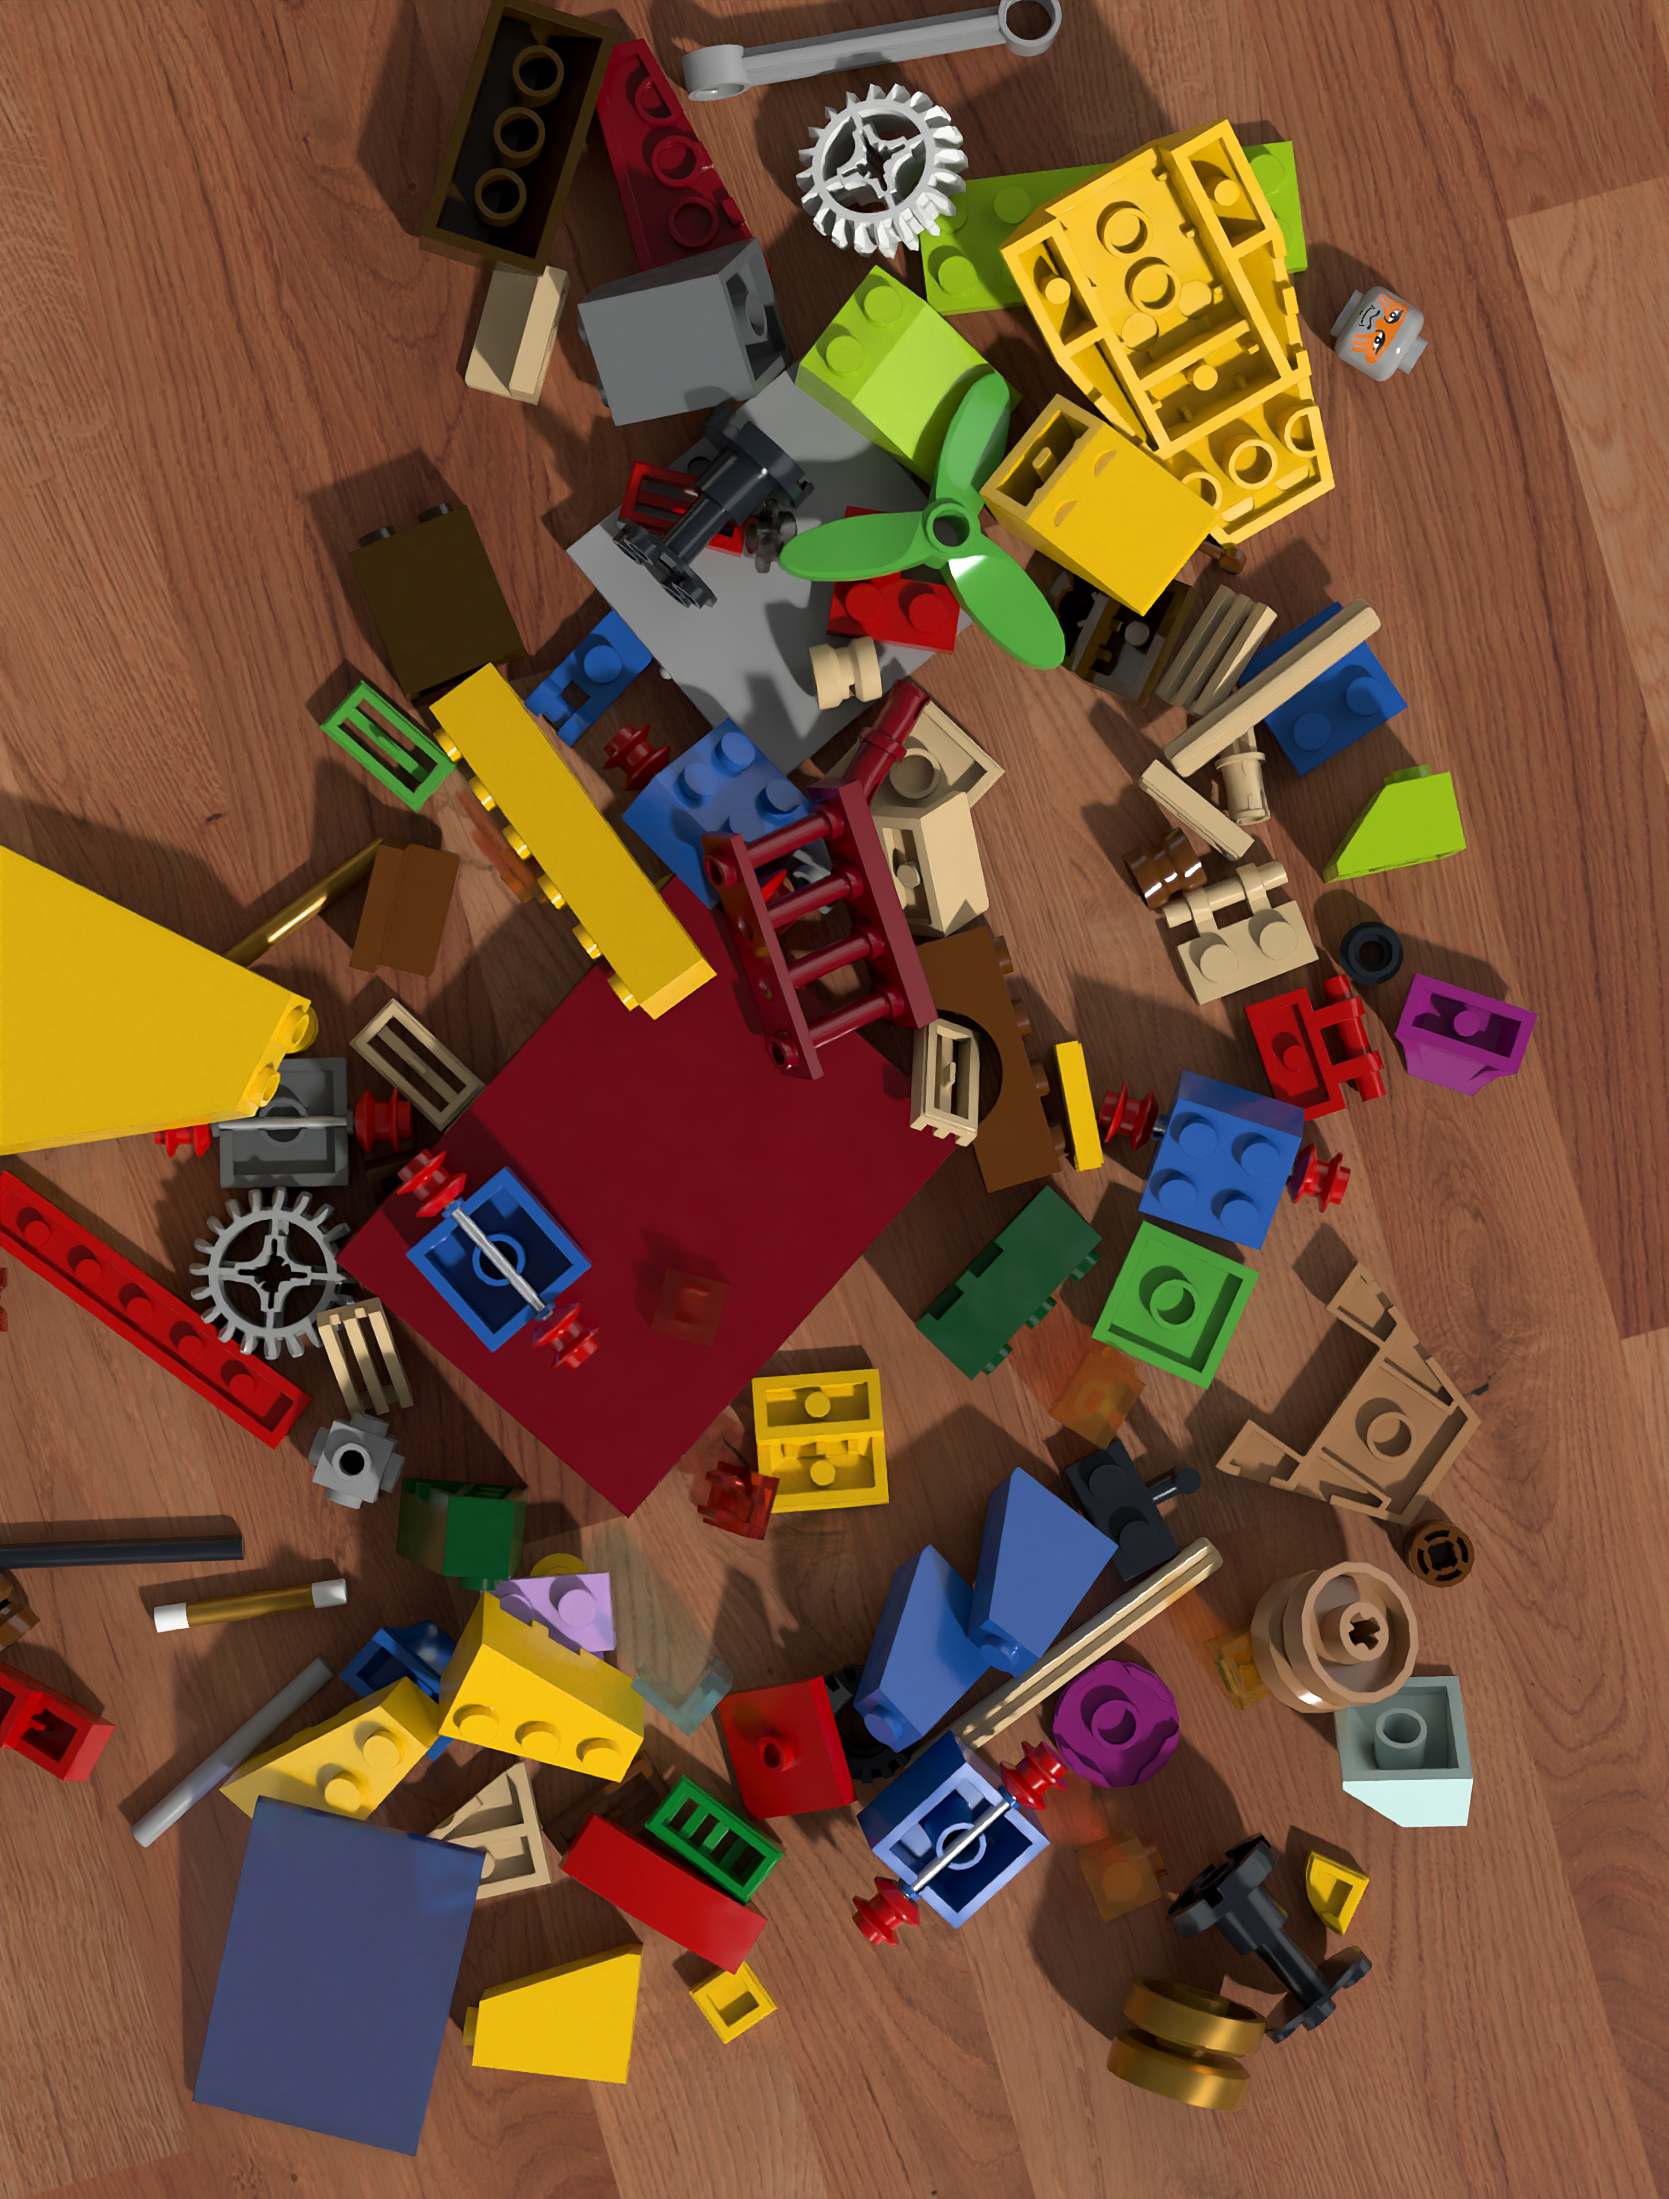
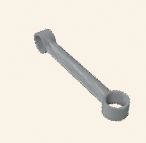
M1002 0L999 6L745 49L740 45L732 44L710 46L692 51L681 59L688 98L693 101L720 100L744 93L752 86L1000 44L1016 55L1035 56L1046 51L1055 41L1062 19L1061 7L1058 0H1031L1041 4L1047 10L1052 20L1047 33L1034 40H1024L1015 36L1006 24L1007 9L1012 4L1022 0Z

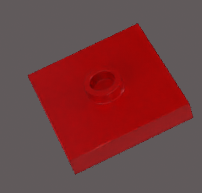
M823 1675L732 1691L715 1698L749 1821L844 1807L857 1801Z

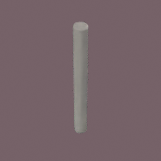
M318 1656L130 1828L134 1838L146 1848L327 1684L336 1675L331 1666Z

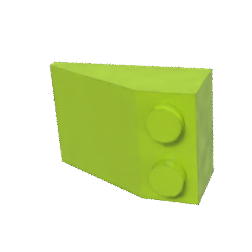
M875 265L799 363L795 385L931 486L943 437L959 403L976 381L986 374L998 372L926 301ZM1003 377L1011 399V415L1021 402L1023 396Z

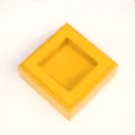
M746 1957L735 1975L719 1967L689 1988V1994L724 2044L730 2042L778 2007L777 2002Z

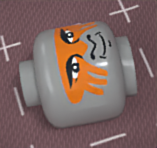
M1380 286L1370 288L1365 294L1355 290L1329 332L1337 338L1334 348L1336 355L1341 360L1379 382L1389 379L1397 368L1409 374L1429 342L1418 335L1424 324L1423 313Z

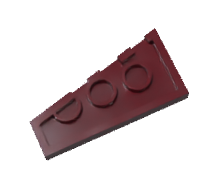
M642 38L615 45L595 107L639 271L644 272L735 242L753 238L745 224L743 215L733 197H730L704 145L696 136L684 114V109L645 39ZM763 253L768 273H771V266Z

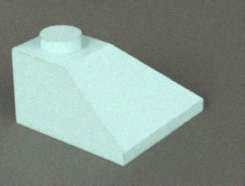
M1458 1676L1409 1677L1396 1694L1377 1703L1358 1707L1349 1706L1343 1710L1333 1711L1341 1782L1344 1791L1401 1827L1467 1826L1473 1773Z

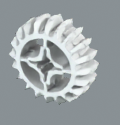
M895 83L886 97L880 86L870 84L866 100L861 102L855 93L846 91L845 103L847 108L838 113L836 109L825 106V116L829 121L825 129L808 127V135L816 143V146L798 150L799 160L808 168L795 175L797 185L803 192H806L801 199L802 206L810 216H815L813 225L823 236L832 235L831 240L842 250L847 251L854 245V249L860 256L869 259L878 246L885 257L894 259L898 242L903 241L910 250L918 251L919 239L917 234L926 230L932 236H940V227L935 221L938 215L941 213L945 216H956L957 208L948 198L949 195L966 193V183L961 176L957 175V173L969 167L968 158L962 150H958L964 144L962 134L955 126H950L951 117L941 106L938 107V105L932 108L933 102L922 92L918 91L910 97L909 92L904 86H899ZM890 130H903L915 133L917 136L909 140L902 136L895 140L886 141L881 140L878 133ZM853 150H854L853 156H852L851 159L845 164L846 160L848 159V157L850 156V154H851V153L853 152ZM877 154H879L881 158L885 161V163L883 164V168L885 171L883 177L887 185V190L879 181L881 179V173L879 169H881L882 167L878 160ZM921 178L916 188L909 195L914 182ZM876 201L882 202L887 210L877 213H858L846 207L856 202L863 206Z

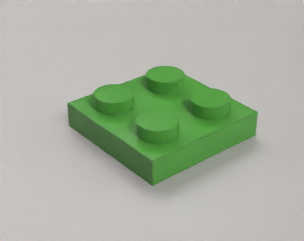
M1141 1220L1090 1337L1208 1390L1260 1273Z

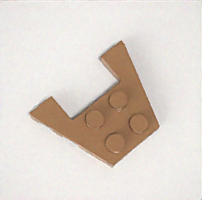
M1356 1261L1323 1308L1374 1343L1377 1348L1302 1455H1299L1246 1418L1214 1465L1229 1474L1265 1483L1276 1488L1295 1492L1409 1527L1476 1431L1481 1420L1435 1358L1430 1355L1409 1327V1323L1397 1307L1392 1304L1380 1288L1368 1268Z

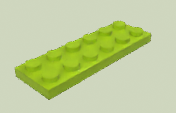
M1292 141L1241 147L1283 233L1287 256L1284 257L1287 273L1305 272L1308 265ZM1111 163L966 180V193L949 195L948 197L957 208L956 216H945L940 213L935 219L940 227V236H932L926 230L918 234L926 302L940 316L1027 306L998 248L1039 205Z

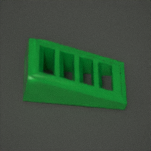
M685 1774L680 1777L644 1824L648 1830L744 1905H746L780 1861L787 1849L757 1825ZM690 1797L699 1806L678 1832L668 1824ZM710 1813L719 1822L703 1843L698 1846L689 1839ZM731 1829L739 1837L721 1861H719L710 1853L727 1831ZM750 1844L759 1853L740 1876L731 1868Z

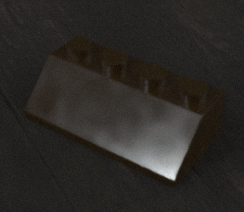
M492 0L419 235V249L480 269L543 278L619 30L529 0Z

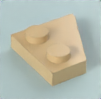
M526 1759L514 1762L412 1847L425 1911L551 1883V1870Z

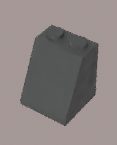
M758 237L735 242L599 285L577 304L579 309L577 318L579 334L583 343L587 347H591L598 369V394L602 403L607 408H610L615 426L755 398L794 358Z

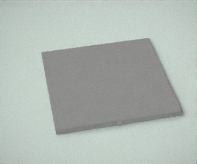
M806 354L769 383L755 398H751L736 410L737 414L730 421V424L741 430L750 421L762 430L803 470L805 474L798 482L802 483L804 480L811 482L815 489L796 511L788 509L769 496H766L752 512L741 558L704 548L689 567L706 583L718 599L713 607L704 605L699 609L693 604L689 608L684 607L660 586L659 582L665 576L661 571L646 561L642 565L635 563L614 544L612 539L620 531L616 523L621 506L566 550L568 557L661 666L659 669L660 675L664 679H672L713 729L729 717L786 777L879 700L862 702L855 696H850L849 699H843L838 707L824 710L818 709L812 685L807 649L810 646L828 644L834 649L847 647L852 639L826 635L834 581L804 580L787 574L777 564L780 551L793 537L809 529L844 519L847 505L890 513L923 511L928 506L929 500L912 480L913 473L906 467H901L894 458L795 385L799 363ZM705 436L669 465L667 469L699 477L719 452ZM651 481L641 488V490L693 503L698 497L696 493ZM635 504L634 512L675 523L681 517V515L640 504ZM933 522L932 529L937 540L945 546H957L958 538L952 526L945 522ZM722 527L717 534L732 538L734 530ZM652 534L657 539H662V536ZM926 564L901 571L900 578L948 586L940 570L931 568ZM961 607L956 636L973 623ZM874 643L881 677L882 697L892 690L895 679L903 681L931 658L935 652Z

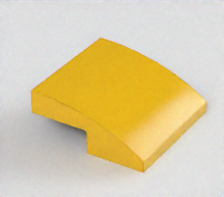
M879 1368L752 1378L762 1514L889 1504Z

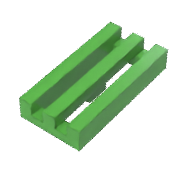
M363 680L356 685L320 726L325 733L416 813L425 805L424 802L430 795L440 788L445 778L449 774L451 775L459 766ZM363 699L438 764L431 774L356 709ZM346 718L422 783L414 793L339 728Z

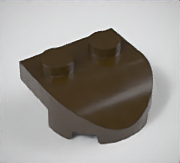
M1066 569L1055 580L1045 598L1064 634L1066 651L1063 662L1060 665L1082 683L1146 708L1199 593L1191 585L1172 579L1146 614L1141 616Z

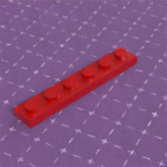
M4 1170L0 1175V1247L273 1450L280 1446L315 1399L313 1395L255 1352L249 1355L241 1353V1342L235 1337L225 1343L218 1338L219 1332L222 1329L215 1322L204 1323L201 1319L202 1313L12 1171Z

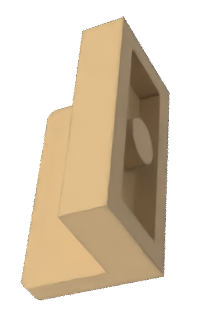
M546 266L543 278L494 271L465 375V382L468 387L538 406L571 285L567 271Z
M952 791L926 808L884 806L871 814L911 935L945 938L988 909L989 900L965 792Z

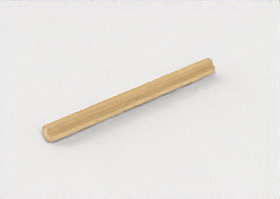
M1205 1537L1198 1538L1044 1653L1040 1660L1018 1679L1012 1677L917 1748V1750L913 1751L911 1760L906 1764L905 1768L907 1769L949 1729L973 1752L1219 1569L1223 1564L1220 1553L1209 1539Z

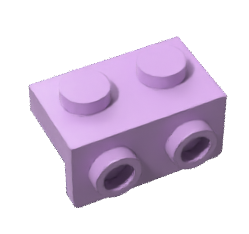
M609 1571L510 1578L508 1581L502 1580L501 1584H497L496 1590L487 1591L500 1599V1609L525 1624L534 1619L548 1628L549 1638L574 1653L581 1647L604 1661L603 1651L614 1650L617 1640L613 1625Z

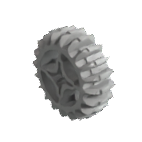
M276 1187L272 1195V1206L267 1207L263 1192L260 1189H254L249 1191L250 1212L247 1213L237 1199H230L225 1203L226 1210L233 1220L230 1225L217 1216H210L206 1221L210 1230L219 1235L217 1242L206 1238H197L195 1240L194 1248L200 1252L210 1254L211 1257L209 1263L199 1262L190 1264L189 1273L196 1276L208 1275L209 1286L197 1287L191 1291V1295L194 1300L213 1297L216 1306L206 1310L201 1315V1319L206 1324L214 1322L222 1316L228 1320L218 1335L222 1342L225 1343L234 1338L239 1330L245 1333L240 1344L241 1353L249 1355L256 1349L259 1339H265V1357L268 1360H274L280 1354L281 1340L286 1339L288 1351L292 1357H299L304 1355L305 1346L302 1335L305 1333L316 1347L324 1346L317 1326L316 1313L334 1309L336 1304L346 1306L359 1302V1299L353 1294L342 1292L344 1283L355 1284L360 1282L349 1272L344 1271V1268L333 1258L340 1250L337 1241L346 1237L352 1231V1228L348 1223H342L335 1226L332 1230H328L325 1224L330 1220L335 1211V1208L330 1204H324L314 1216L308 1214L313 1201V1195L309 1192H301L296 1199L294 1207L291 1208L288 1207V1189L286 1187ZM269 1220V1235L265 1236L264 1247L260 1255L252 1261H228L231 1250L239 1237L252 1226ZM289 1222L302 1227L313 1236L322 1249L326 1266L304 1263L296 1257L292 1248V1236L289 1235ZM275 1254L285 1259L281 1266L290 1265L291 1272H305L308 1276L293 1277L291 1280L280 1282L278 1292H276V1290L268 1287L272 1280L264 1281L262 1274H248L246 1269L254 1270L274 1263ZM227 1280L248 1283L256 1288L261 1299V1311H264V1324L254 1320L240 1309L231 1295ZM301 1285H326L321 1300L308 1316L293 1325L284 1326V1311L288 1310L290 1295L297 1287ZM344 1323L335 1325L337 1331L345 1327Z

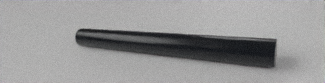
M243 1534L0 1544V1570L245 1559V1538Z

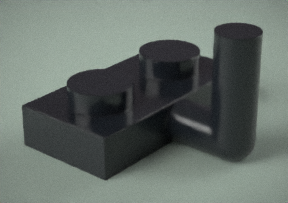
M1120 1438L1063 1467L1094 1527L1119 1546L1111 1559L1124 1582L1180 1553L1157 1505L1181 1492L1185 1494L1195 1493L1201 1486V1476L1194 1468L1187 1464H1180L1144 1483Z

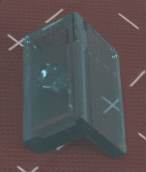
M715 1657L682 1695L652 1668L643 1663L635 1672L630 1686L690 1737L732 1688L735 1673Z

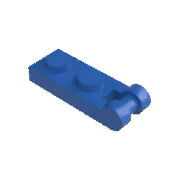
M612 609L558 668L532 692L524 702V705L537 717L544 714L560 729L556 735L571 748L655 659ZM572 682L590 697L579 710L574 709L561 696Z

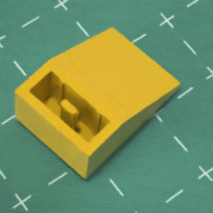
M1058 393L978 492L1001 528L1141 616L1146 614L1222 517L1218 510L1106 422Z

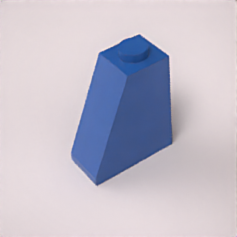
M1018 1466L989 1496L966 1638L980 1649V1653L987 1663L1000 1671L1009 1672L1017 1679L1040 1660L1119 1547Z
M928 1544L907 1559L895 1571L853 1702V1707L864 1718L868 1731L878 1741L889 1745L896 1754L922 1738L991 1666L982 1657L980 1649L966 1639L974 1591L931 1544Z

